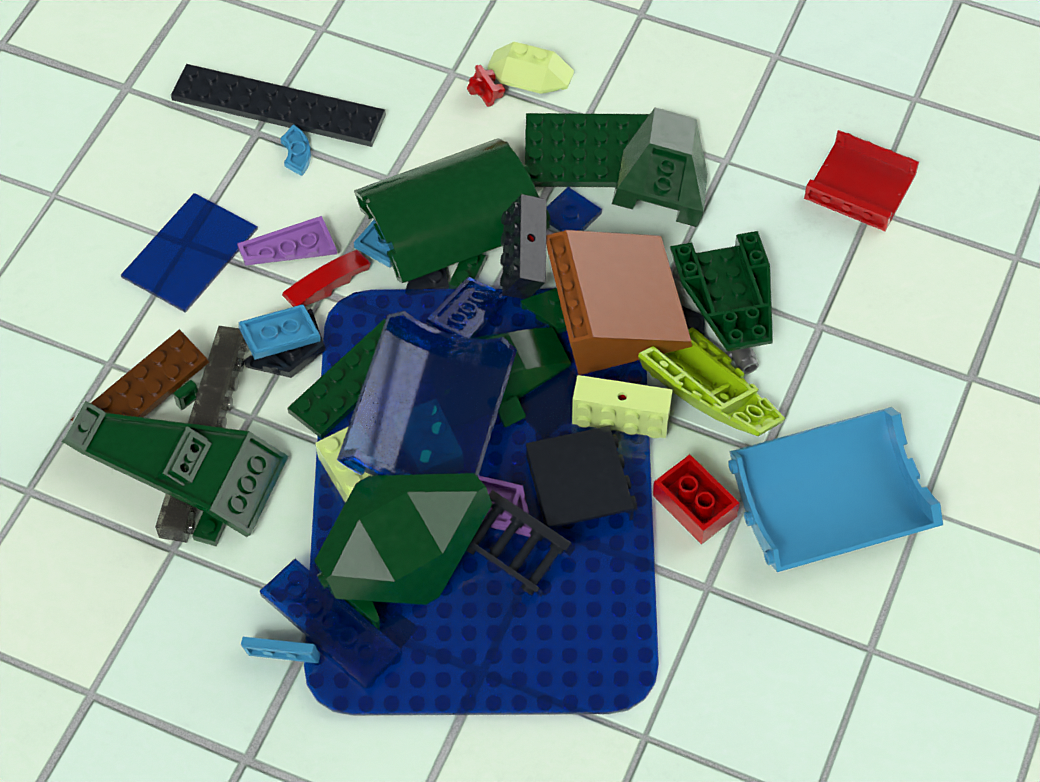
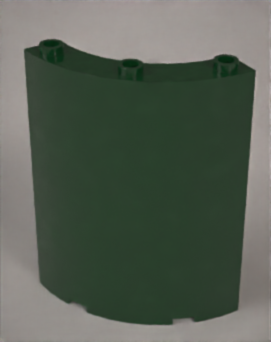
M499 138L354 190L360 211L368 219L373 218L376 223L373 225L380 240H385L386 244H388L390 250L387 251V255L397 281L401 283L503 246L501 245L503 233L501 217L503 212L521 194L539 198L530 178L531 173L528 166L522 164L507 141L505 142ZM546 209V229L551 228L549 224L551 217Z

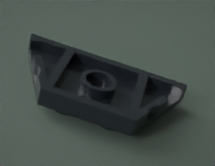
M310 308L307 312L320 334L313 310ZM320 334L319 342L259 359H254L251 354L244 360V364L249 369L292 378L326 351Z

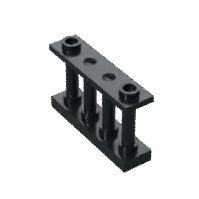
M491 490L489 493L492 502L491 510L482 521L466 551L471 555L477 552L522 583L520 588L529 595L533 596L536 593L542 597L544 592L537 587V584L558 554L561 555L564 552L570 556L575 547L555 531L494 490ZM505 512L511 516V523L488 553L479 547L478 544L499 514L502 515ZM526 526L531 530L529 532L530 537L509 566L505 565L497 558L518 528ZM545 539L551 543L549 546L550 550L529 580H527L517 571L538 541L541 542Z

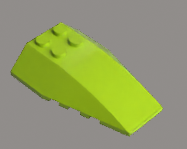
M693 327L688 329L692 347L662 354L652 346L638 355L642 367L668 389H672V393H675L699 411L735 429L760 436L785 420L784 416L767 398H761L757 394L759 389L754 384L749 385L743 378L745 374L740 368L735 369L730 364L731 358Z

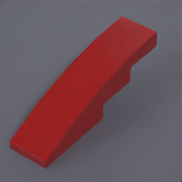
M356 249L306 275L286 289L282 296L293 307L302 304L304 306L330 297L333 289L350 283L352 276L369 270L371 263Z

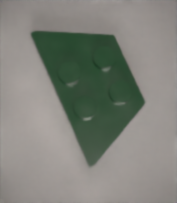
M557 288L520 301V306L523 310L528 309L536 315V319L547 324L549 327H553L557 334L567 331Z

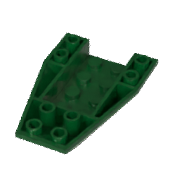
M758 231L737 234L735 246L696 253L692 242L670 246L682 286L727 352L773 343L770 263Z
M553 327L460 339L415 355L423 375L428 376L440 402V408L451 430L495 415L497 412L494 405L513 395L520 399L571 366V362Z

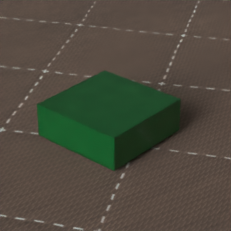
M189 380L173 393L176 405L181 410H184L200 397L197 385L192 380Z
M515 395L494 405L503 427H508L526 417Z

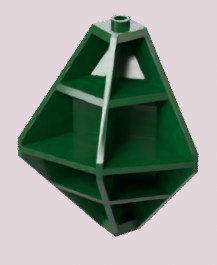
M475 473L376 475L360 480L355 484L314 560L320 573L317 575L318 580L324 589L329 588L336 599L429 604L440 597L492 505L486 486Z

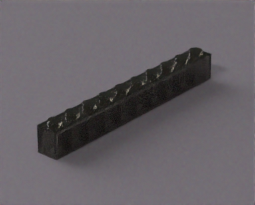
M218 326L208 357L209 363L206 365L188 421L189 424L226 428L227 411H231L233 404L232 394L233 391L238 389V374L244 369L245 352H249V347L239 328ZM190 446L191 451L195 453V448ZM180 466L181 471L186 472L185 468ZM165 494L155 526L159 538L187 543L190 534H193L195 531L196 522L194 519L196 513H200L201 510Z

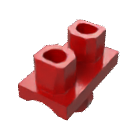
M481 64L476 65L475 74L468 80L467 90L471 95L477 94L480 96L487 107L493 106L495 99L503 97L505 88L502 84H494L496 77L492 69L485 70Z

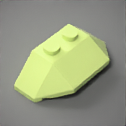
M512 42L495 50L488 64V69L493 70L496 79L501 84L539 94L559 89H568L574 75V70L554 51L518 42Z

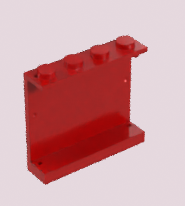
M838 130L835 144L815 179H810L806 185L804 199L886 232L916 176L919 162L893 152L890 149L875 145L870 141H865Z

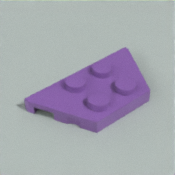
M476 475L486 486L488 494L491 490H494L529 514L523 486ZM505 512L502 515L499 514L491 528L505 531L511 523V516ZM523 526L518 528L516 534L530 537L529 532L531 530Z

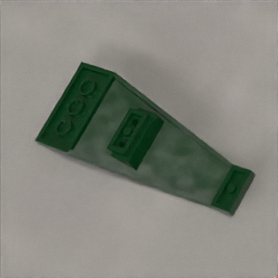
M88 401L82 403L61 441L89 458L206 512L245 537L251 535L289 457L250 431L105 413ZM190 446L195 448V453L191 451ZM180 466H183L186 472H182Z

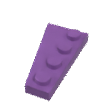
M322 216L237 244L245 266L337 254V249Z

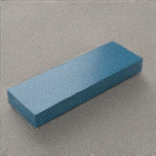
M242 637L241 646L248 656L319 663L321 656L314 644Z

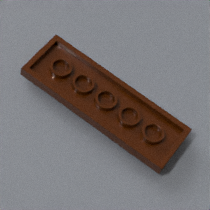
M179 329L92 401L91 404L105 413L144 418L209 363V360Z

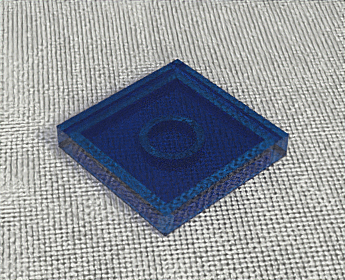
M567 187L546 207L551 217L549 224L560 232L565 230L585 231L602 214L600 207L570 187Z

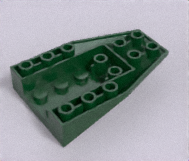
M656 107L653 109L622 153L612 199L613 205L633 210L636 201L640 200L677 210L676 222L694 227L698 226L704 213L708 173L696 118Z

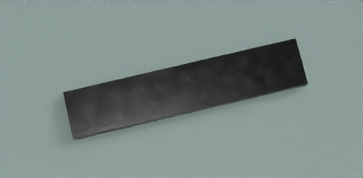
M190 64L185 65L171 93L172 101L288 128L295 125L301 131L369 147L373 146L386 116L385 109Z

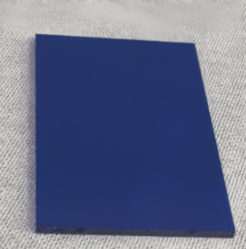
M193 193L123 271L121 278L186 313L239 252L237 244L249 240L258 230V226Z

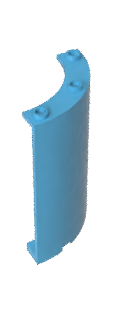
M889 407L729 451L731 460H728L730 472L735 474L739 493L746 511L744 512V519L747 526L752 527L764 553L767 565H772L776 572H780L943 525L940 502L931 494L927 486L921 487L917 480L920 479V474L913 458H907L904 445L908 443L902 424L901 413Z

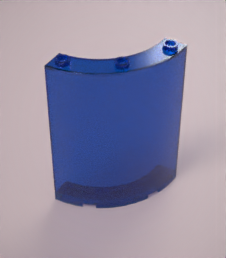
M405 311L388 315L337 460L360 475H363L364 472L372 476L475 473L478 477L517 349L503 337L473 339L444 333L423 324Z

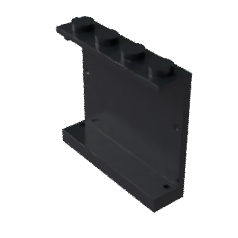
M610 426L526 443V458L544 524L557 534L559 526L625 512L626 514L628 513L629 520H633L634 510H637L635 496H630V478L628 475H624V458L622 454L618 455L616 449L619 448L618 438L616 434L612 435Z

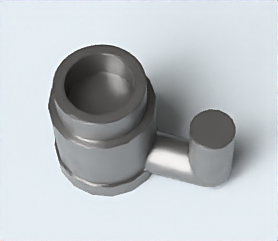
M752 347L725 352L731 360H734L737 368H740L744 374L752 373L759 367L757 356Z

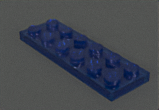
M296 558L259 591L262 598L366 689L402 655V650L346 601L336 599L328 587L324 589L318 577Z

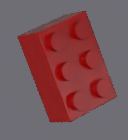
M690 454L656 479L653 485V497L701 545L738 516L740 503Z

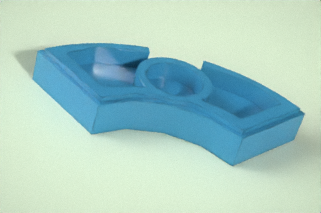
M292 125L280 138L281 144L288 150V156L284 161V165L291 171L303 176L310 164L311 150L306 135L297 126Z

